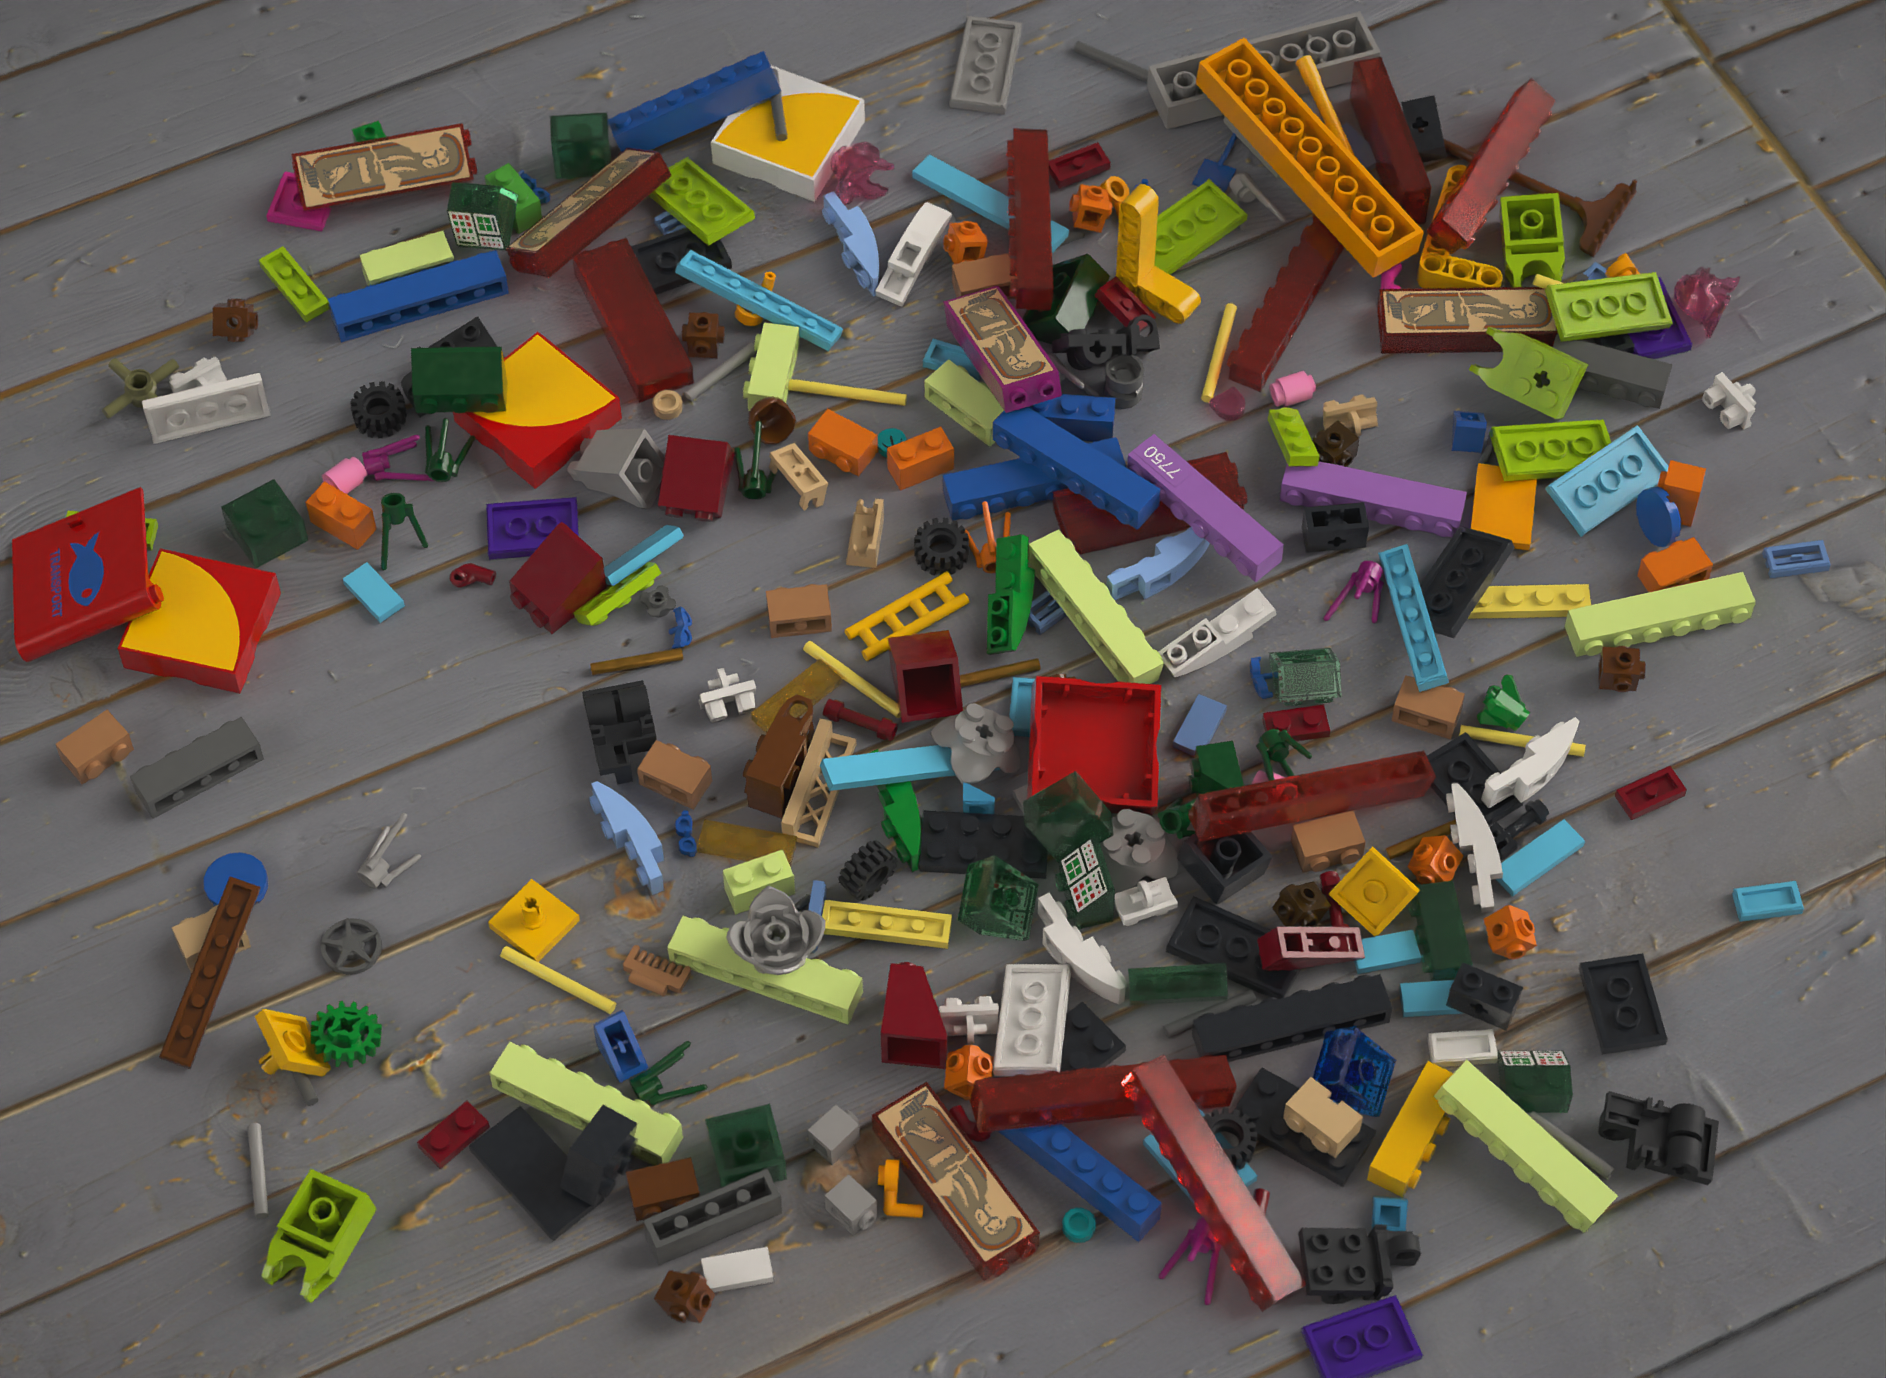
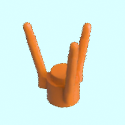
M984 501L982 507L988 543L984 544L981 552H979L968 530H965V533H968L969 547L975 557L977 568H983V571L986 573H996V542L994 540L988 503ZM1010 512L1005 513L1003 537L1010 536Z

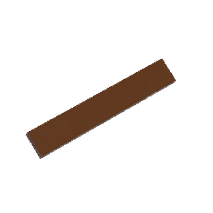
M229 876L159 1059L191 1069L259 895L260 886Z

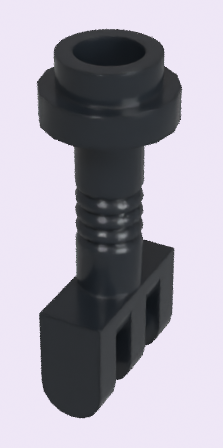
M1538 799L1534 802L1529 801L1525 805L1527 812L1505 829L1497 822L1489 827L1493 837H1496L1494 840L1497 849L1504 845L1499 850L1501 860L1518 849V843L1513 839L1533 822L1541 825L1547 820L1546 816L1549 815V811L1543 802Z

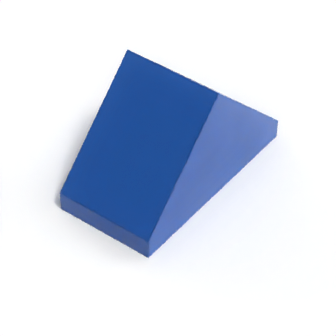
M1453 411L1452 451L1482 453L1487 426L1484 413Z
M623 1010L593 1024L596 1045L618 1082L621 1083L649 1068Z

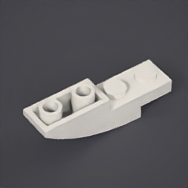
M928 202L924 203L888 261V268L876 289V296L901 307L903 306L925 263H928L952 216L951 212Z
M1257 588L1210 622L1205 618L1158 652L1162 657L1164 665L1174 678L1185 675L1218 660L1252 639V632L1276 616V610Z
M1574 717L1566 723L1559 722L1549 733L1542 737L1539 735L1533 737L1525 746L1526 750L1523 758L1514 762L1505 772L1501 774L1497 772L1491 775L1485 782V789L1481 798L1486 806L1490 808L1513 794L1522 803L1544 787L1557 773L1567 757L1579 720Z
M1458 783L1451 784L1452 793L1446 794L1448 813L1455 812L1456 824L1450 825L1453 844L1459 843L1460 852L1473 850V854H1467L1469 871L1470 873H1476L1478 885L1472 886L1474 905L1480 904L1482 913L1494 911L1491 880L1503 878L1499 852L1488 823L1478 806Z
M1050 893L1039 897L1038 915L1046 925L1043 928L1042 944L1058 964H1070L1071 976L1090 991L1116 1004L1123 1003L1127 982L1121 971H1115L1110 964L1111 958L1107 949L1103 945L1099 946L1093 937L1083 941L1079 929L1076 926L1072 927L1066 919L1067 913L1060 901L1055 902Z

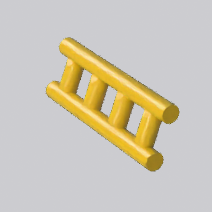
M946 571L844 629V632L849 640L857 636L861 637L868 646L861 653L863 658L869 661L889 650L888 638L914 635L969 604L970 600L965 593L955 597L946 587V585L952 582L951 575ZM936 592L944 604L929 611L921 599ZM910 606L919 618L904 626L895 614ZM885 621L894 633L879 641L870 629Z

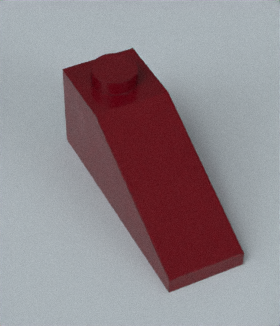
M1276 927L1257 939L1263 970H1295L1357 961L1365 958L1359 927Z

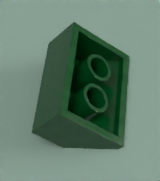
M1088 253L1049 266L1022 320L1036 340L1052 345V341L1061 338V334L1069 333V330L1084 329L1088 320L1093 316L1094 308L1098 302L1094 295L1099 288L1108 282L1110 275Z
M502 347L411 348L412 389L416 413H494L506 411L507 376Z

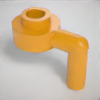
M1111 176L1102 182L1100 187L1108 190L1109 202H1112V207L1115 208L1119 219V207L1129 195V189L1121 178Z
M1624 253L1617 258L1616 262L1609 266L1605 276L1611 278L1640 273L1629 256Z
M766 272L761 286L772 291L776 275L773 272ZM739 305L736 306L735 317L743 325L757 326L762 323V317Z
M886 1159L885 1166L879 1165L878 1185L884 1186V1214L896 1217L923 1218V1205L897 1203L900 1160Z

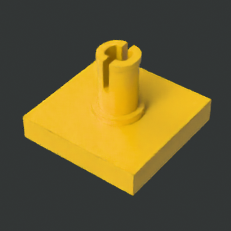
M1372 847L1333 888L1329 895L1375 937L1419 893L1420 889Z
M531 879L488 921L491 930L522 954L539 962L580 921L579 914Z
M262 1009L254 1016L270 1048V1051L259 1059V1064H262L261 1068L264 1072L273 1075L280 1068L323 1077L331 1070L329 1063L323 1061V1053L317 1055L314 1053V1045L310 1043L311 1027L306 1017Z

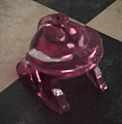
M859 142L848 147L842 146L832 156L830 167L838 181L835 194L844 205H849L856 197L876 199L886 195L888 192L887 187H883L878 183H872L869 178L875 170H894V164L880 159L879 149L869 142Z
M1699 267L1694 274L1684 275L1677 282L1674 288V298L1682 311L1698 321L1699 325H1704L1707 339L1711 338L1724 310L1730 302L1731 296H1726V294L1736 289L1740 277L1719 279L1714 274L1709 273V267L1707 269Z

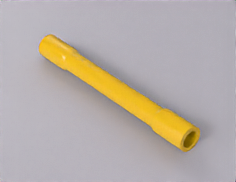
M1311 55L1298 59L1295 64L1305 85L1309 88L1325 125L1355 156L1323 87L1321 77Z

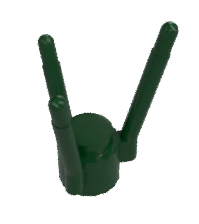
M448 418L443 419L438 451L434 455L432 451L431 427L429 425L425 427V473L430 479L437 482H447L451 479V476H458L459 467L475 440V436L471 435L454 462L452 455L445 451Z
M761 421L756 422L752 469H749L746 474L744 473L740 448L735 447L734 449L739 478L738 491L742 492L746 498L753 500L762 499L766 493H771L772 483L776 476L770 470L768 477H766L765 472L758 469Z
M389 493L381 499L383 523L382 570L387 569L389 530H391V525L403 523L406 516H408L423 548H428L429 546L414 514L413 505L406 504L404 495L400 493Z
M1271 729L1266 731L1260 737L1256 747L1261 754L1269 784H1275L1270 763L1271 759L1279 762L1288 779L1296 782L1295 789L1299 790V797L1303 803H1308L1304 790L1285 758L1289 755V745L1307 759H1311L1312 754L1295 741L1287 730L1280 732L1278 729Z
M1210 790L1182 806L1180 804L1183 802V799L1181 797L1177 798L1164 811L1158 813L1161 828L1169 834L1176 833L1178 839L1190 837L1198 832L1196 830H1187L1192 819L1190 810L1212 797L1214 791Z
M685 1041L648 1070L629 1080L639 1100L643 1102L649 1100L651 1106H654L664 1100L694 1094L707 1089V1085L702 1084L662 1094L658 1092L663 1089L658 1075L684 1057L683 1051L690 1047V1041Z

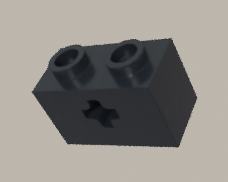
M1435 95L1401 102L1402 114L1421 163L1447 158ZM1423 128L1424 132L1419 133L1418 129Z
M1365 503L1304 507L1301 528L1306 553L1366 548L1369 524Z
M1462 962L1450 988L1446 1006L1507 1031L1519 1005L1523 987Z

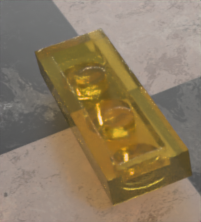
M818 659L751 713V719L767 733L778 711L789 698L798 694L811 699L814 706L841 684V677L821 659ZM795 704L790 708L789 712L791 716L797 718L808 709L803 704Z
M704 819L697 851L698 853L750 861L783 849L791 867L797 846V836Z

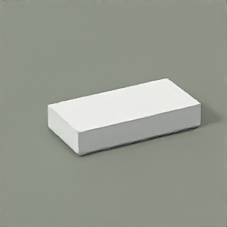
M1493 1029L1428 1033L1427 1040L1431 1063L1440 1067L1461 1066L1466 1060L1472 1065L1497 1063L1498 1055Z
M768 1247L701 1258L704 1277L707 1280L706 1284L714 1293L774 1282Z

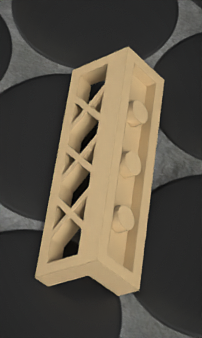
M820 718L781 822L783 839L819 848L839 790H833L828 794L829 788L827 783L823 785L818 777L819 773L822 772L820 763L822 759L832 758L828 752L831 743L847 747L845 753L838 757L853 755L856 746L855 738L832 733V721ZM823 794L827 801L826 805L813 811L809 804L810 799ZM810 820H813L817 826L814 836L798 832L800 825Z

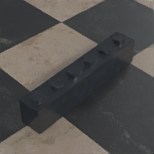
M1361 975L1353 981L1341 984L1332 982L1326 984L1321 989L1313 991L1300 990L1291 996L1280 999L1272 997L1261 1001L1259 1004L1247 1007L1245 1005H1238L1227 1012L1219 1014H1203L1193 1020L1192 1037L1203 1068L1390 1023L1393 1007L1381 975Z

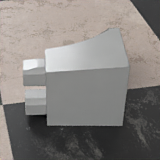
M645 428L597 430L592 439H584L580 445L581 459L579 461H571L567 468V472L573 480L582 481L587 489L613 495L642 509L651 508L660 492L665 456Z

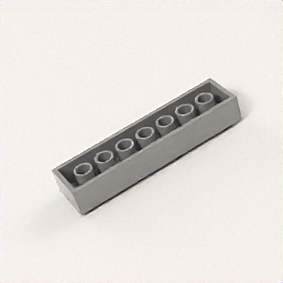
M1360 11L1247 40L1297 95L1310 92L1295 64L1298 59L1307 55H1311L1324 88L1378 75L1381 52ZM1227 46L1149 66L1147 89L1166 130L1224 115L1195 83L1199 62Z

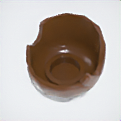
M770 396L754 404L749 411L748 425L754 434L756 422L761 421V442L764 444H778L786 440L794 431L796 417L782 399Z

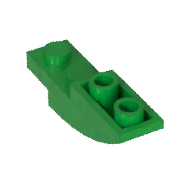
M1023 534L997 538L995 593L988 594L987 654L989 655L1016 651L1030 615L1035 569L1028 567L1029 537Z
M877 749V750H874V751H872V752H870V753L879 752V750ZM910 781L876 785L880 791L878 796L884 808V820L881 821L882 829L888 839L893 838L897 845L895 850L902 863L907 862L911 871L914 872L918 870L920 861L921 825L918 804Z

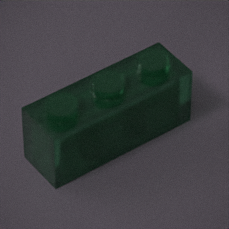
M1445 881L1415 885L1420 891L1408 904L1411 917H1416L1418 926H1415L1417 944L1422 945L1424 954L1421 956L1424 974L1429 973L1430 981L1454 980L1462 962L1473 966L1454 882Z
M1226 963L1128 969L1129 1004L1147 1005L1227 1000Z

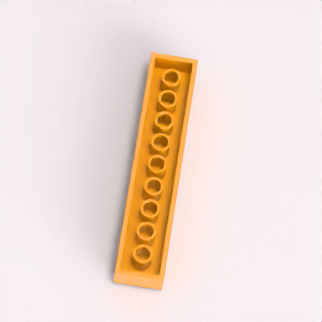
M1245 37L1199 62L1195 84L1372 278L1418 253L1424 231Z

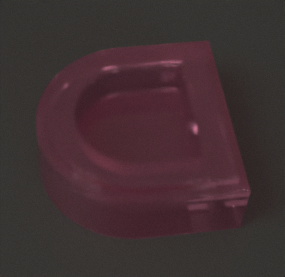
M1233 386L1210 399L1209 406L1220 418L1234 421L1243 416L1246 402L1241 393Z

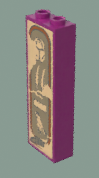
M999 286L944 301L947 327L1005 413L1062 396L1058 369Z

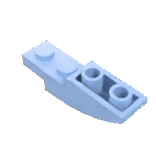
M832 191L824 195L823 217L829 225L833 224L840 241L843 243L844 252L841 253L844 264L847 268L854 270L859 284L863 288L867 287L874 297L879 285V256L872 228L859 206L848 210L835 192Z
M1192 527L1176 536L1163 538L1159 543L1155 544V556L1145 557L1137 564L1125 569L1119 568L1107 576L1106 586L1109 589L1110 595L1114 600H1117L1139 590L1145 600L1161 592L1183 577L1202 557L1210 543L1205 538L1198 537Z
M598 781L591 783L593 796L589 797V801L594 814L600 813L604 820L600 824L606 839L612 838L617 849L625 846L629 859H636L639 866L636 868L640 883L642 886L648 885L652 895L664 891L663 877L657 863L664 861L663 848L655 831L644 816L623 796Z

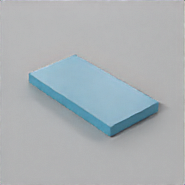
M1637 425L1548 485L1545 490L1580 537H1582L1635 501L1643 490L1658 485L1661 471L1667 472L1669 466Z

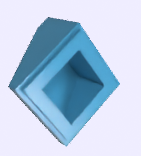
M963 783V813L995 814V797L968 783Z
M1373 1196L1372 1228L1375 1224H1386V1229L1389 1231H1406L1407 1198Z

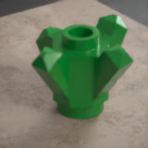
M1506 674L1501 680V688L1495 685L1489 686L1486 692L1487 695L1482 700L1485 707L1477 714V720L1480 724L1503 726L1506 729L1511 728L1513 731H1516L1526 720L1530 711L1525 708V704L1521 701L1514 677Z

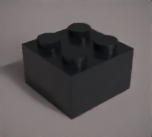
M1232 809L1184 840L1177 859L1217 906L1263 876L1273 856Z
M603 1104L569 1148L560 1188L595 1207L602 1196L607 1198L616 1184L615 1178L618 1174L623 1176L632 1163L633 1158L629 1157V1155L634 1150L638 1141L634 1137L638 1123Z

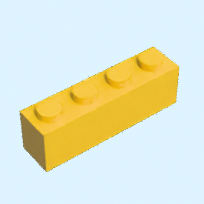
M1427 1061L1370 1165L1368 1181L1402 1198L1408 1188L1414 1189L1422 1174V1171L1418 1170L1423 1161L1427 1163L1430 1161L1437 1146L1433 1143L1437 1134L1443 1136L1451 1121V1118L1447 1117L1448 1113L1439 1106L1438 1100L1434 1096L1441 1086L1453 1075L1452 1072Z

